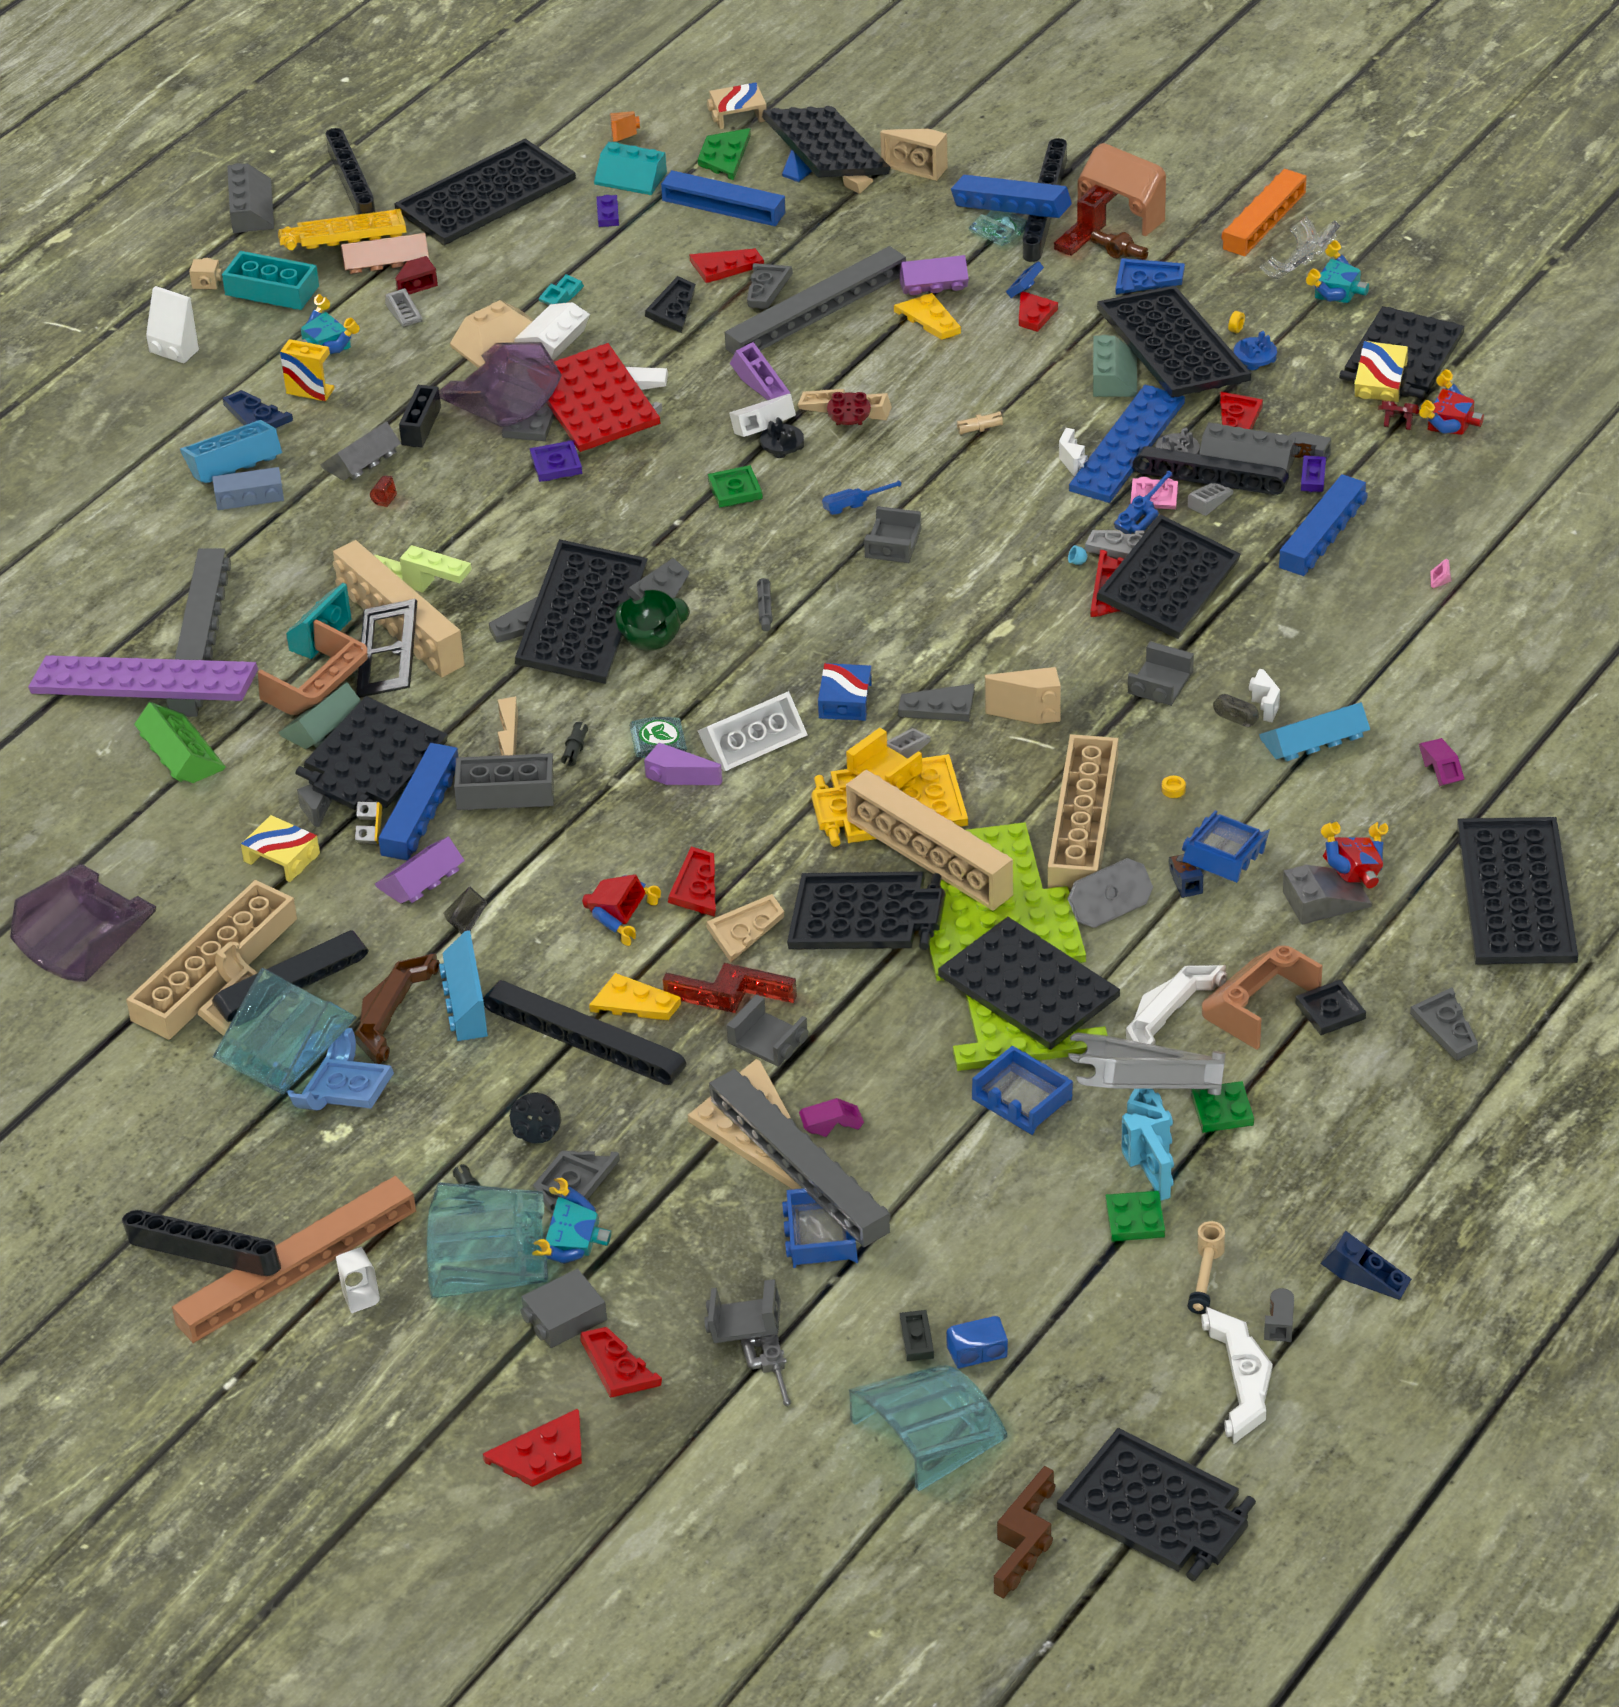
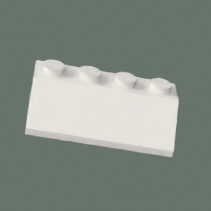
M789 691L698 730L706 752L716 763L721 764L723 771H727L808 735Z

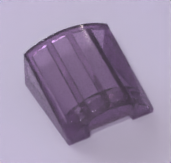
M541 342L495 343L481 355L485 361L481 367L463 382H448L439 390L440 399L503 427L521 422L542 408L555 391L562 375Z
M80 863L15 900L10 938L29 959L44 970L67 980L86 982L156 912V906L139 896L131 900L123 897L99 883V873Z

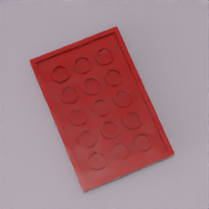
M609 343L528 370L530 379L570 439L573 440L579 452L661 424L660 416Z

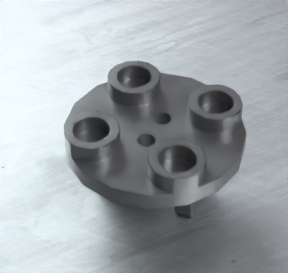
M1183 428L1181 433L1168 434L1160 438L1156 443V448L1199 454L1200 444L1193 438L1192 432L1188 433V429Z

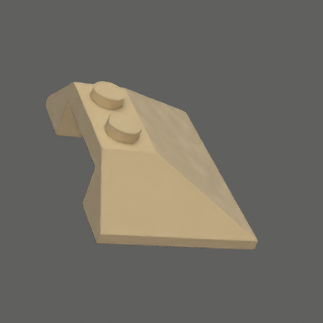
M499 300L465 317L450 342V347L489 376L531 354L515 343L514 340L534 320L520 309Z

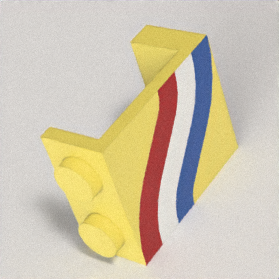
M1364 341L1355 380V397L1399 402V388L1404 366H1407L1408 347Z
M272 815L241 843L244 862L252 865L260 856L284 866L285 877L288 882H291L320 854L317 835Z

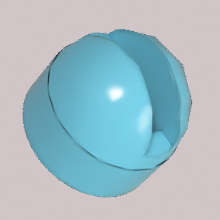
M1074 545L1068 555L1069 563L1075 565L1084 564L1088 557L1085 549Z

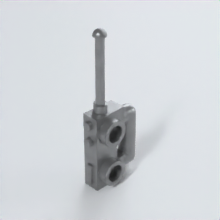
M777 1334L741 1339L748 1367L752 1370L762 1368L763 1373L774 1371L783 1397V1405L789 1406L791 1400L788 1398L781 1374L782 1369H785L787 1361L786 1358H783L784 1351L780 1349ZM754 1346L762 1347L763 1354L760 1357H756Z

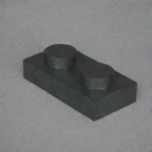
M927 1310L899 1313L907 1362L933 1359L934 1348Z

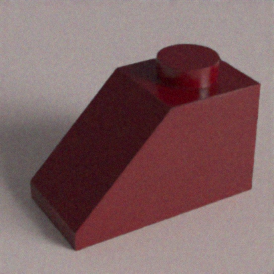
M427 256L406 262L395 278L396 290L406 289L410 295L438 286L436 268Z

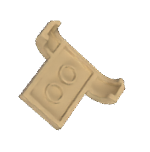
M228 942L216 953V967L220 975L227 982L221 990L257 974L241 958L239 953L240 944L238 942ZM286 996L235 1021L227 1022L212 1003V997L199 1009L197 1015L237 1046L268 1016L280 1023L291 1022L303 1011L306 1002L304 996H301L298 1000H292Z

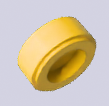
M1234 311L1228 324L1230 332L1237 334L1242 330L1245 322L1243 312Z
M1168 776L1162 780L1161 791L1166 797L1179 798L1186 792V782L1179 776Z

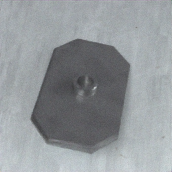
M1126 858L1075 881L1067 899L1076 921L1095 928L1147 904L1153 885L1144 864Z

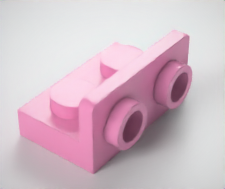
M1148 477L1133 478L1131 503L1135 497L1147 495L1160 480H1152ZM1168 478L1150 498L1154 508L1176 510L1178 481Z

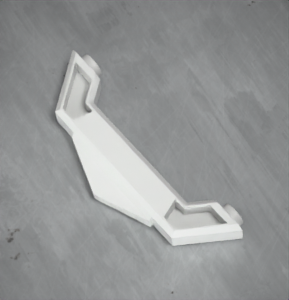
M1226 965L1184 966L1174 978L1144 994L1134 1020L1126 1027V1039L1155 1045L1156 1041L1153 1036L1166 1023L1170 1015L1177 1008H1180L1196 990H1214L1217 986L1221 987L1227 979Z
M1206 1307V1314L1201 1315L1203 1331L1208 1330L1211 1338L1226 1343L1239 1406L1229 1412V1420L1224 1422L1226 1437H1232V1442L1235 1444L1266 1420L1265 1399L1272 1373V1363L1253 1337L1249 1336L1246 1322Z

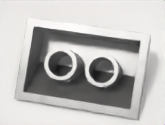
M386 421L320 465L324 470L343 481L349 477L354 480L364 473L362 469L366 466L370 470L379 464L380 457L384 456L387 459L395 454V448L401 442Z

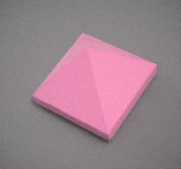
M1448 559L1443 560L1430 571L1432 588L1452 582Z

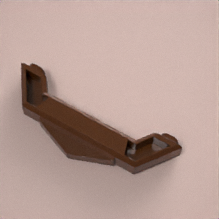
M436 953L396 962L389 976L363 998L361 1021L355 1032V1038L359 1047L375 1064H381L382 1061H387L390 1048L387 1046V1041L383 1034L391 1022V1017L396 1008L402 1003L412 984L430 980L432 975L438 973L440 962L437 960Z

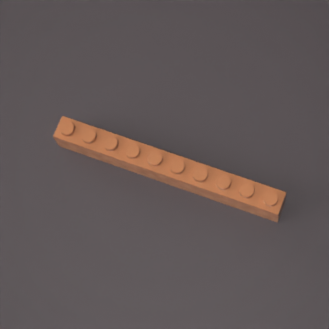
M396 1176L382 1182L372 1190L360 1195L355 1200L336 1209L331 1214L276 1245L281 1262V1269L276 1274L261 1276L235 1269L186 1299L179 1301L172 1306L176 1326L192 1343H195L336 1259V1256L352 1250L416 1212L414 1193Z

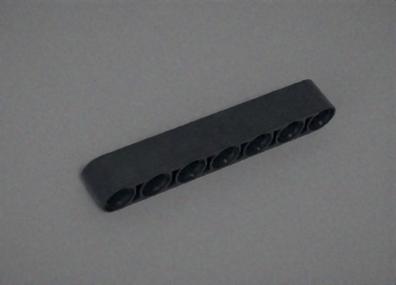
M340 128L327 130L328 153L356 215L375 212L374 197L344 131Z
M1149 446L1142 447L1133 460L1134 469L1141 474L1164 477L1167 471H1171L1172 476L1169 477L1171 479L1203 484L1215 483L1228 488L1271 495L1281 494L1289 481L1288 472L1281 467ZM1141 458H1146L1149 462H1144ZM1163 461L1170 463L1171 466L1165 465ZM1185 465H1190L1193 469H1188ZM1207 468L1214 470L1215 473L1209 472ZM1229 472H1234L1237 476H1232ZM1251 475L1257 476L1259 480L1253 479ZM1273 479H1278L1281 483H1276Z
M353 930L347 931L221 990L213 997L212 1003L227 1022L235 1021L358 963L365 958L369 949Z
M132 1210L122 1218L128 1241L134 1246L261 1276L274 1275L281 1269L276 1245L268 1239L142 1210Z

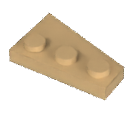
M773 894L707 921L706 928L731 963L784 918V910Z

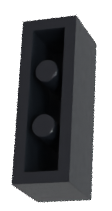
M417 385L399 423L401 445L423 448L441 409L439 387Z

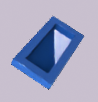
M791 150L782 176L800 182L812 171Z

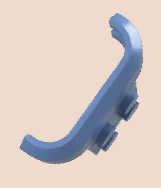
M333 1027L327 1030L328 1052L302 1094H295L293 1090L287 1091L293 1105L297 1108L308 1110H321L327 1103L372 1108L394 1074L390 1065L354 1062L356 1040L353 1029Z

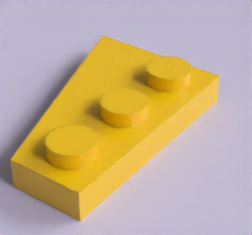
M933 293L894 305L895 313L906 315L907 320L912 323H920L923 325L924 330L941 340L961 334V326Z
M615 973L589 1004L590 1012L599 1013L600 1010L612 1011L613 1015H622L623 1012L637 1013V1016L641 1018L669 1020L681 1005V997Z

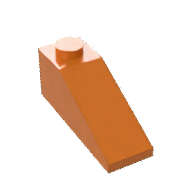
M634 111L610 113L613 142L637 134L636 129H640L639 116H635Z

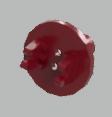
M835 392L832 394V399L827 405L828 416L836 422V425H863V421L871 412L870 401L864 392Z
M1382 401V405H1378L1377 409L1378 411L1385 412L1384 427L1388 428L1390 418L1394 417V414L1404 415V418L1407 419L1406 430H1411L1413 416H1420L1418 405L1404 403V407H1400L1395 402Z

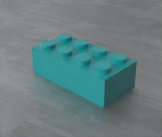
M239 251L222 273L224 291L227 296L299 310L303 309L319 287L317 265Z

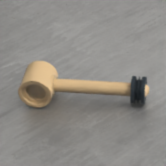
M1215 1221L1204 1222L1198 1228V1252L1202 1256L1196 1292L1189 1295L1187 1305L1188 1309L1196 1314L1206 1313V1307H1210L1211 1299L1206 1293L1213 1259L1221 1257L1225 1251V1229L1220 1223Z

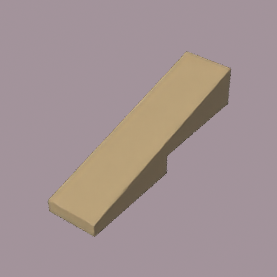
M845 390L805 391L799 400L798 408L827 413V405L832 399V394L835 392L845 393ZM868 394L867 399L870 401L871 412L867 418L887 421L892 408L888 394Z
M514 696L498 700L499 717L504 730L498 732L501 756L516 755L518 708L517 699Z

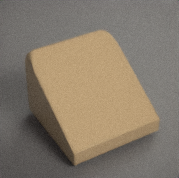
M867 176L842 177L844 186L859 194L873 182V179Z

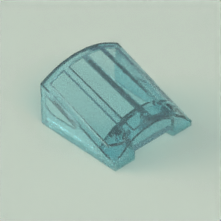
M261 968L216 1049L213 1058L284 1095L357 1017L334 1003L324 1001L269 970Z
M437 1183L428 1211L427 1273L431 1299L547 1282V1256L532 1255V1252L536 1250L541 1251V1247L533 1243L543 1239V1191Z
M938 1365L849 1389L851 1422L856 1425L876 1412L886 1420L914 1458L915 1488L918 1491H921L1007 1438V1432L999 1416L981 1390L965 1374L948 1365Z

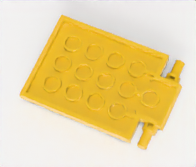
M394 209L297 223L298 227L291 228L286 226L284 229H279L278 238L280 246L284 245L289 250H293L297 243H301L302 247L306 246V249H313L319 247L318 244L327 243V246L339 245L340 241L347 240L348 243L360 242L362 238L378 240L383 235L399 237L402 236V233L406 232V225L401 210Z
M950 755L922 758V772L904 784L899 790L917 799V801L928 808L935 810L946 819L953 821L959 827L968 826V816ZM847 769L831 771L833 788L825 785L822 775L815 776L816 788L811 794L819 829L825 830L833 847H837L841 843L839 827H844L848 843L877 839L847 819L846 784L857 777V775Z

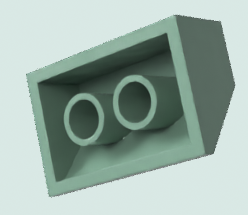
M1093 336V397H1136L1137 356L1116 336Z
M346 682L334 689L320 703L303 712L278 733L281 737L304 749L312 745L317 748L326 739L325 736L328 733H332L361 700Z

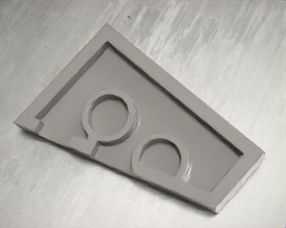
M1092 530L1085 543V551L1100 554V550H1105L1108 552L1107 556L1125 559L1144 535V531H1136L1135 534H1123L1120 530Z

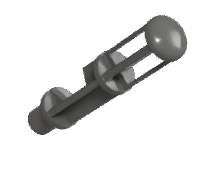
M761 578L757 581L759 623L763 631H769L773 621L771 584L766 578Z

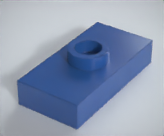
M1038 261L1025 269L1006 291L1010 298L1023 290L1029 289L1035 283L1034 278L1044 268L1043 265Z

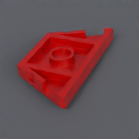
M1100 550L1090 617H1098L1120 611L1096 599L1098 591L1124 560L1121 557L1116 560L1107 556L1108 552L1105 550Z
M575 1409L483 1453V1461L488 1465L494 1463L502 1467L504 1473L512 1477H518L522 1482L532 1487L582 1464L579 1410Z

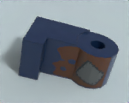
M1184 854L1169 857V869L1181 898L1203 894L1204 875L1201 870L1197 869L1196 866L1183 862ZM1185 883H1192L1195 887L1185 889Z

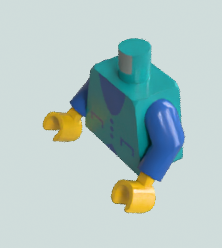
M1333 240L1325 249L1326 255L1335 259H1330L1321 273L1317 269H1311L1306 277V283L1310 286L1315 285L1316 299L1348 303L1355 293L1366 296L1369 290V283L1361 282V271L1349 264L1343 254L1340 255L1338 253L1341 245L1336 240Z
M318 294L314 299L317 308L313 310L309 320L301 328V342L327 346L330 351L329 355L351 348L350 335L359 332V325L350 317L345 320L343 326L327 312L322 313L323 310H327L330 307V301L321 294Z
M564 1178L554 1179V1181L560 1184V1189L558 1191L555 1187H550L549 1191L554 1195L562 1194V1198L558 1197L546 1240L540 1239L533 1243L534 1245H539L541 1251L536 1250L532 1252V1255L535 1258L545 1255L547 1259L566 1264L581 1259L583 1256L590 1255L593 1243L608 1246L611 1230L598 1227L600 1220L595 1207L582 1194L568 1187V1183Z

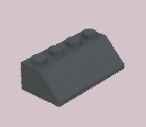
M248 163L227 165L229 206L233 233L274 229L271 178Z
M1208 422L1202 437L1199 454L1281 467L1289 474L1295 459L1296 437ZM1207 468L1209 472L1215 473L1214 470ZM1229 472L1230 475L1237 476L1234 472ZM1251 475L1253 479L1259 480L1257 476ZM1273 479L1276 483H1281L1278 479Z
M553 753L456 758L454 789L457 810L554 806Z

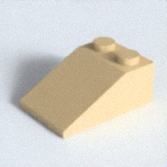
M932 129L882 130L880 132L881 157L891 167L890 169L937 181L948 168L947 133Z
M1056 667L985 675L986 714L1034 724L1060 722L1061 686Z

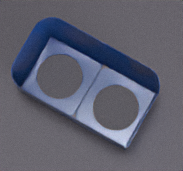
M998 1316L954 1325L947 1329V1349L957 1369L1002 1359L1008 1355V1339L1001 1319Z

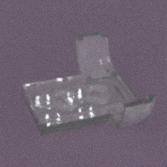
M1305 216L1290 229L1297 240V247L1284 263H1280L1274 257H1271L1264 264L1260 265L1259 268L1272 278H1283L1300 264H1308L1314 258L1315 253L1320 255L1328 247L1326 243L1329 244L1336 238L1335 232L1339 229L1340 225L1334 220L1316 233L1313 223Z

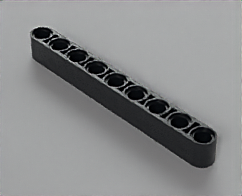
M1055 138L1049 141L1038 183L1061 185L1067 163L1066 140ZM1028 216L1023 235L1024 260L1036 262L1041 259L1052 217Z
M498 981L483 997L485 1008L496 1015L662 1084L671 1085L687 1065L684 1057L676 1051L506 981Z

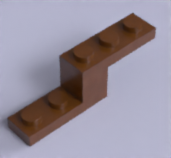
M1046 1466L1039 1471L997 1521V1540L1015 1549L994 1575V1594L1003 1599L1011 1590L1014 1591L1018 1587L1021 1577L1026 1571L1033 1569L1039 1555L1042 1552L1048 1551L1053 1542L1051 1523L1036 1515L1041 1503L1053 1495L1056 1487L1054 1483V1470Z

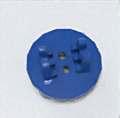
M1261 331L1258 337H1249L1237 342L1234 346V354L1246 365L1247 369L1257 370L1259 366L1268 365L1277 360V347L1270 341V336H1265V332Z

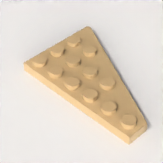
M758 1059L754 1060L740 1074L746 1076L757 1090H761L766 1099L772 1104H776L784 1116L791 1118L761 1061ZM711 1096L688 1114V1122L791 1189H802L711 1101Z

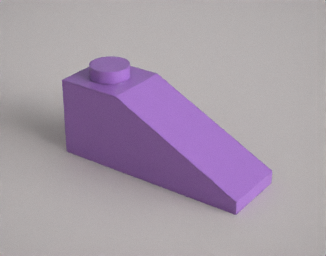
M754 342L736 350L730 365L743 382L766 400L790 394Z
M658 743L644 759L646 778L665 785H721L722 783L721 764L662 743Z

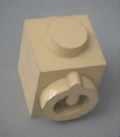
M211 258L193 259L189 271L192 289H217L219 282L223 280V269L219 267V261Z

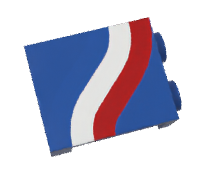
M824 663L818 697L820 719L866 721L868 687L872 686L871 665Z

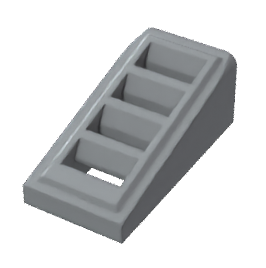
M406 289L386 294L385 304L402 327L422 321V317Z
M1211 483L1188 495V508L1206 516L1233 494V490L1216 483Z
M912 728L888 740L887 746L904 757L909 758L931 741V737Z

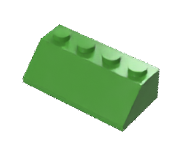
M149 702L134 724L140 731L139 735L151 745L150 749L161 758L160 762L169 768L171 776L180 782L185 780L195 783L223 771L226 767L182 713Z

